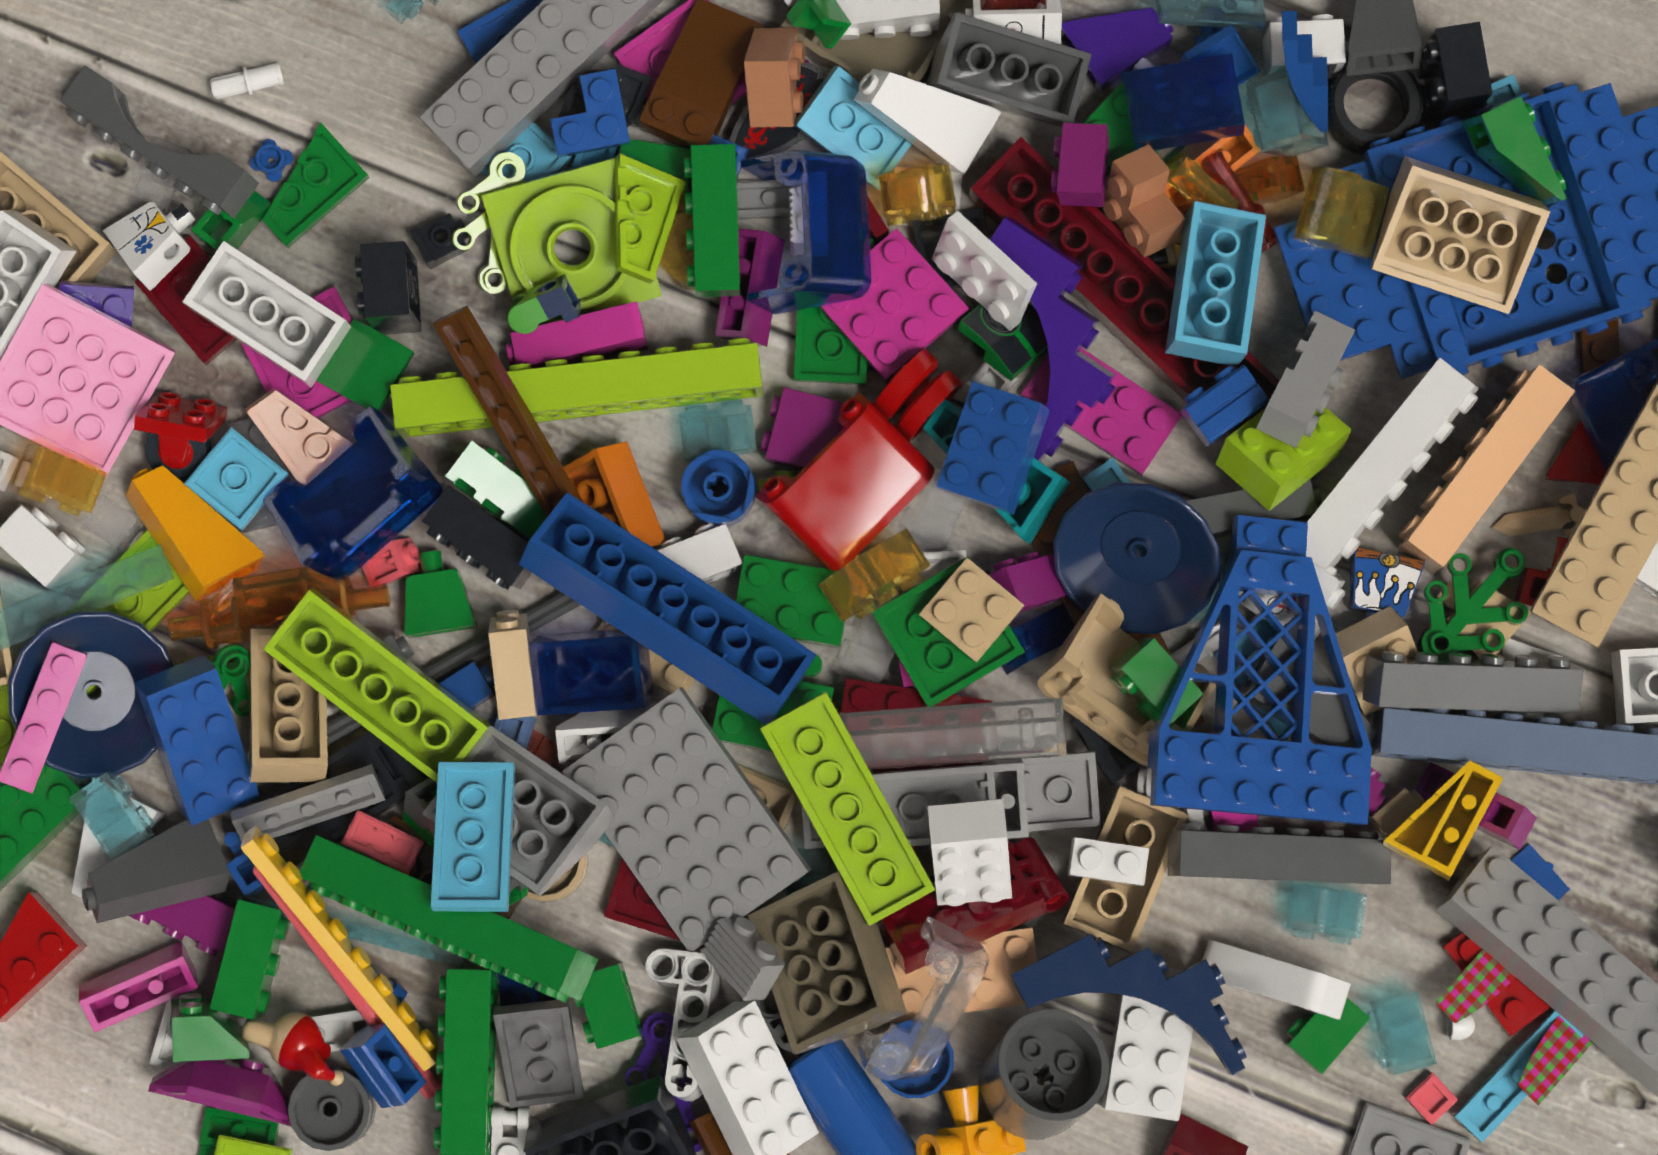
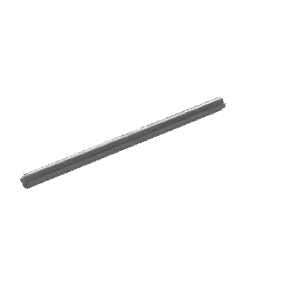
M561 592L525 612L524 614H527L529 634L581 604ZM489 634L480 637L425 668L426 671L439 684L470 663H478L491 655ZM346 713L338 716L327 723V746L363 726Z

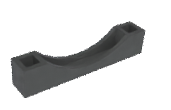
M84 65L60 99L70 109L67 116L84 128L88 123L96 127L93 133L110 145L116 140L123 145L120 148L121 152L137 163L141 158L149 162L146 168L162 180H165L169 175L176 180L173 184L175 188L190 198L196 193L203 198L200 204L217 216L223 211L234 219L259 184L246 170L220 153L205 155L180 154L164 150L148 142L138 130L131 116L126 95L112 82Z

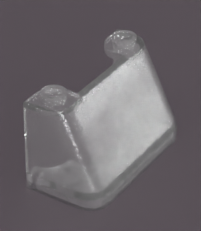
M929 916L919 933L929 944L925 955V966L929 974L936 978V981L910 1029L907 1031L891 1023L888 1030L881 1034H872L866 1031L858 1045L863 1069L887 1081L923 1077L931 1072L989 965L988 953L981 943Z

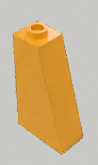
M163 465L152 471L149 468L143 469L131 478L126 498L196 602L258 570L265 556L263 552Z

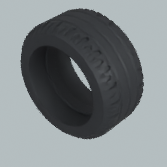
M1345 66L1335 77L1328 90V127L1332 135L1345 148L1364 155L1370 149L1369 144L1377 140L1390 137L1391 142L1404 139L1405 132L1417 128L1423 113L1422 90L1415 76L1409 70L1347 76ZM1364 79H1376L1392 86L1399 94L1403 104V118L1400 124L1394 130L1381 134L1368 133L1356 127L1348 118L1344 108V96L1348 88L1355 82Z

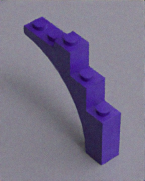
M1006 217L990 241L1037 283L1030 300L1039 314L1048 345L1050 380L1046 407L1050 412L1034 458L1040 461L1046 454L1053 457L1064 440L1059 437L1066 424L1072 427L1083 411V408L1079 406L1081 402L1090 408L1096 406L1098 402L1103 405L1107 402L1116 386L1111 384L1116 375L1080 351L1082 347L1088 350L1099 334L1095 327L1100 321L1064 297L1065 292L1071 295L1082 280L1083 276L1078 272L1083 265L1013 218Z

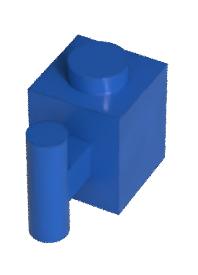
M228 832L224 837V841L236 858L227 863V867L244 896L253 898L266 889L254 875L253 867L255 865L241 849L242 841L239 835L235 832Z

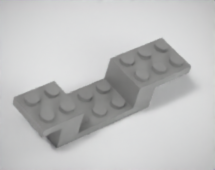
M1094 751L983 759L984 764L877 773H873V768H869L911 846L931 845L928 806L1003 799L1008 839L1029 837L1030 831L1101 826ZM801 804L805 849L825 848L824 843Z

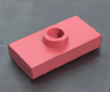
M358 809L341 844L409 875L425 841Z

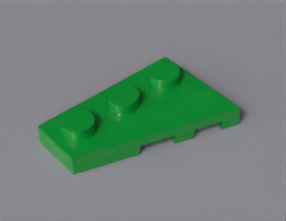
M321 122L316 128L315 135L306 150H303L297 160L298 164L287 182H284L262 219L288 249L370 178Z

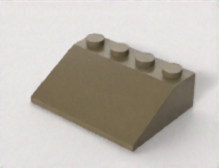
M839 871L747 915L748 919L755 925V932L759 933V937L773 945L777 950L776 956L785 962V966L771 989L793 1054H799L876 1028L907 1013L877 923L868 925Z

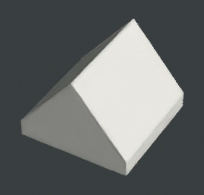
M986 362L982 364L972 377L974 382L1005 392H1009L1020 380L1016 377L1010 381Z

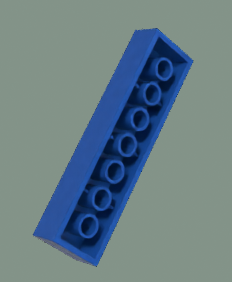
M568 492L531 537L519 565L763 724H767L776 718L817 655Z

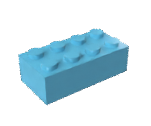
M1197 201L1193 202L1185 214L1165 353L1235 367L1247 355L1266 215Z

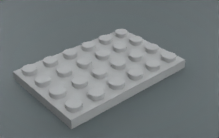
M683 687L674 691L561 771L564 776L608 805L615 819L604 833L689 952H693L708 941L707 938L715 930L714 926L718 924L717 921L719 919L744 917L811 870Z

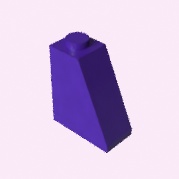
M1152 7L1066 21L1062 24L1061 39L1067 47L1092 54L1086 75L1099 93L1131 72L1134 65L1142 58L1149 60L1170 46L1173 39L1171 35L1173 27L1164 14L1158 15Z

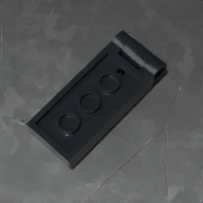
M370 731L330 756L326 773L327 780L372 764L373 768L378 770V779L384 790L385 801L361 808L360 810L374 817L380 816L405 800L406 791L429 778ZM290 782L262 801L318 782ZM357 810L273 838L278 845V853L286 863L290 861L299 868L303 865L315 836L317 835L335 844L344 839Z

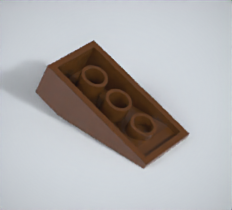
M696 0L639 119L641 130L683 148L691 149V145H710L714 135L719 134L744 76V59L754 28H764L765 25L706 0Z

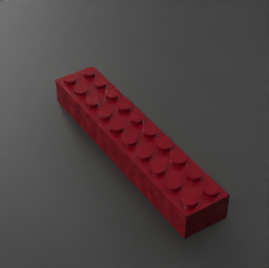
M1020 137L972 186L969 198L981 209L983 208L984 212L998 225L1001 224L1004 218L1011 217L1081 263L1083 266L1078 273L1083 278L1072 295L1183 400L1201 386L1206 392L1216 385L1217 382L1214 377L1229 367V365L1165 353L1175 281L1148 256L1144 258L1136 247L1131 246L1127 242L1124 233L1095 206L1060 205L1057 192H1052L1051 190L1052 171L1056 169ZM1247 351L1244 359L1237 367L1233 366V368L1237 370L1244 365L1270 401L1280 380ZM1267 405L1258 410L1256 413L1251 415L1249 418L1244 420L1242 423L1237 425L1235 428L1230 430L1222 437L1226 440L1228 436H1230L1237 429L1243 426L1246 422H1248L1259 412L1265 409Z

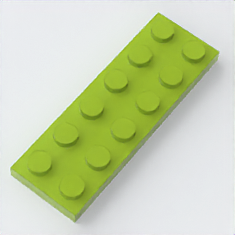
M827 691L760 727L869 926L935 890Z

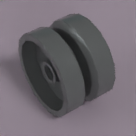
M338 1066L330 1067L332 1071L339 1070L344 1075V1081L339 1086L331 1085L327 1080L313 1079L307 1075L299 1081L291 1093L288 1106L290 1125L298 1138L310 1147L325 1151L345 1148L364 1137L372 1126L377 1108L376 1101L352 1069ZM326 1103H335L337 1113L331 1116L328 1115L326 1110L329 1106Z

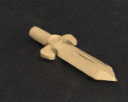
M1572 493L1561 497L1558 501L1561 505H1570L1572 507L1570 510H1563L1560 506L1508 513L1492 528L1508 536L1562 529L1564 524L1572 522L1574 526L1570 529H1565L1563 532L1565 536H1571L1587 506H1578L1576 495Z

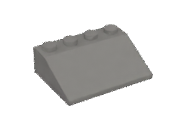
M491 725L462 761L514 762L515 780L510 876L538 896L547 891L589 852L615 819L606 803ZM437 795L422 813L423 816L435 823Z

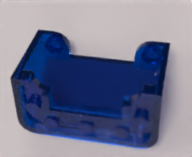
M371 405L354 418L350 427L351 433L357 441L307 485L297 481L282 482L263 500L301 564L333 580H341L355 573L432 506L442 494V487L436 477L381 411Z

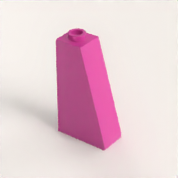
M637 302L580 315L578 318L566 323L564 320L540 325L536 330L528 334L512 332L510 333L512 343L506 344L510 366L515 364H531V369L546 367L545 362L551 360L565 359L567 364L582 362V358L586 356L603 355L605 358L622 352L648 349L642 315Z

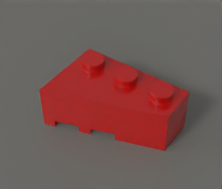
M28 892L0 942V1022H6L87 947L86 943L39 892Z

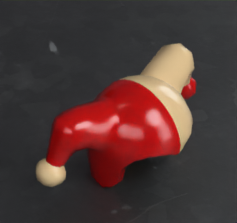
M291 1012L279 1017L274 1023L247 1019L241 1028L242 1038L249 1043L267 1049L273 1060L281 1067L292 1071L302 1070L311 1078L327 1080L334 1086H339L343 1083V1073L339 1070L332 1071L325 1062L331 1055V1047L325 1043L321 1031L310 1015Z

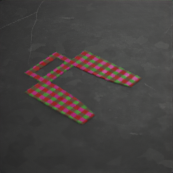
M1483 949L1435 1004L1454 1023H1457L1488 1003L1516 977ZM1558 1016L1534 1050L1522 1073L1518 1086L1539 1106L1593 1042L1585 1035L1581 1038Z

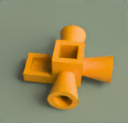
M979 1084L943 1090L942 1092L955 1125L936 1129L937 1134H923L916 1143V1155H1012L1026 1151L1024 1138L1008 1133L993 1119L978 1122Z

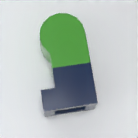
M563 274L516 296L511 303L508 322L514 331L528 334L536 330L539 323L558 315H562L565 323L578 318L582 304L566 275Z

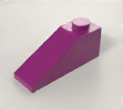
M1430 762L1415 791L1427 801L1456 773ZM1495 793L1477 829L1520 850L1537 817L1525 806Z

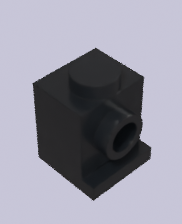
M448 213L419 229L415 228L410 231L430 269L469 250L458 249L451 241L453 231L457 228L465 227L461 218L454 221L452 215ZM443 231L447 232L448 239L445 242L439 243L436 241L437 234ZM466 232L459 233L457 236L459 245H465V240L469 238V235Z

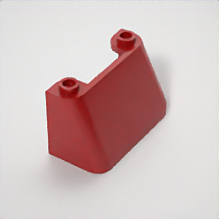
M859 392L853 398L845 401L840 408L838 421L844 428L794 479L787 475L771 477L755 496L810 555L832 571L840 570L848 565L929 483L935 469L926 457Z

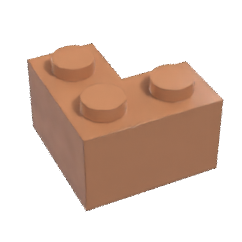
M754 28L744 59L750 127H794L797 113L803 112V92L797 91L796 80H800V63H805L804 41H799L798 28Z
M1149 144L1113 161L1103 207L1108 219L1118 225L1124 233L1127 242L1131 246L1136 247L1144 258L1180 241L1185 217L1164 193L1170 169Z

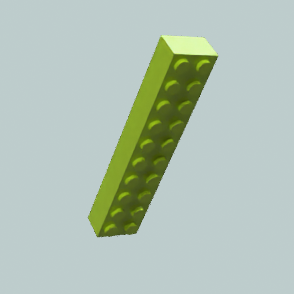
M748 338L729 340L728 346L716 348L713 347V343H698L691 345L692 350L677 352V347H663L655 349V355L640 356V351H627L619 353V359L604 360L603 355L586 356L582 358V363L567 364L565 359L551 360L545 362L546 367L531 369V364H515L509 366V371H507L537 423L764 397L758 344H750V339ZM457 372L436 374V380L421 381L420 376L403 377L399 379V384L390 385L394 426L403 438L494 428L466 379L458 377Z

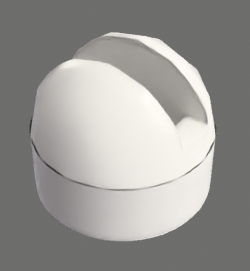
M1469 1015L1461 1021L1454 1023L1447 1016L1446 1029L1448 1039L1464 1040L1469 1037L1475 1029L1473 1017Z

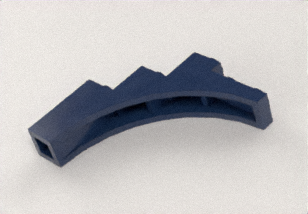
M1088 934L1010 974L1028 1009L1058 997L1081 993H1116L1147 1001L1169 1011L1192 1027L1213 1049L1228 1074L1234 1075L1245 1069L1242 1060L1247 1058V1055L1237 1037L1232 1040L1230 1039L1224 1027L1230 1024L1220 1004L1213 1006L1211 1000L1224 994L1220 986L1225 984V980L1215 963L1209 966L1207 960H1201L1165 979L1163 972L1167 971L1168 968L1160 952L1157 950L1152 953L1149 947H1144L1108 966L1105 960L1111 956L1102 938L1099 937L1094 940L1092 934Z

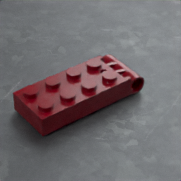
M1034 838L1022 839L1014 845L1012 842L1008 843L1012 888L1011 899H1002L994 903L986 901L969 902L960 906L938 905L935 876H931L929 878L935 887L933 892L876 922L905 975L1045 913L1057 911L1066 905L1069 895Z

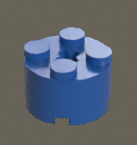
M710 450L703 453L687 466L682 477L681 491L687 509L695 519L705 525L711 524L718 527L726 524L727 527L741 522L753 507L756 496L753 474L749 466L738 455L730 451ZM718 481H723L725 488L729 489L728 492H722L720 497H714L713 491L709 489L710 486H716Z

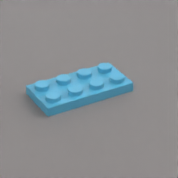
M438 762L431 891L432 911H509L515 780L514 762Z

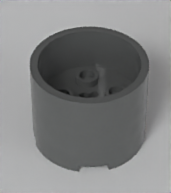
M1056 1009L1035 1011L1015 1022L988 1051L980 1068L979 1091L980 1093L982 1092L985 1104L994 1117L993 1120L1002 1129L1020 1138L1043 1140L1047 1137L1058 1135L1070 1128L1099 1101L1105 1091L1109 1077L1107 1051L1097 1032L1080 1017ZM1036 1073L1041 1075L1040 1081L1044 1083L1043 1085L1037 1084L1038 1077L1035 1076Z

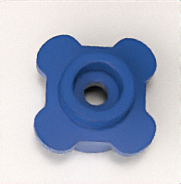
M267 139L263 141L262 147L259 148L256 156L251 158L250 165L254 171L265 173L269 181L278 182L282 178V172L285 167L293 163L294 157L289 150L283 151L274 140ZM275 158V162L270 164L269 159Z

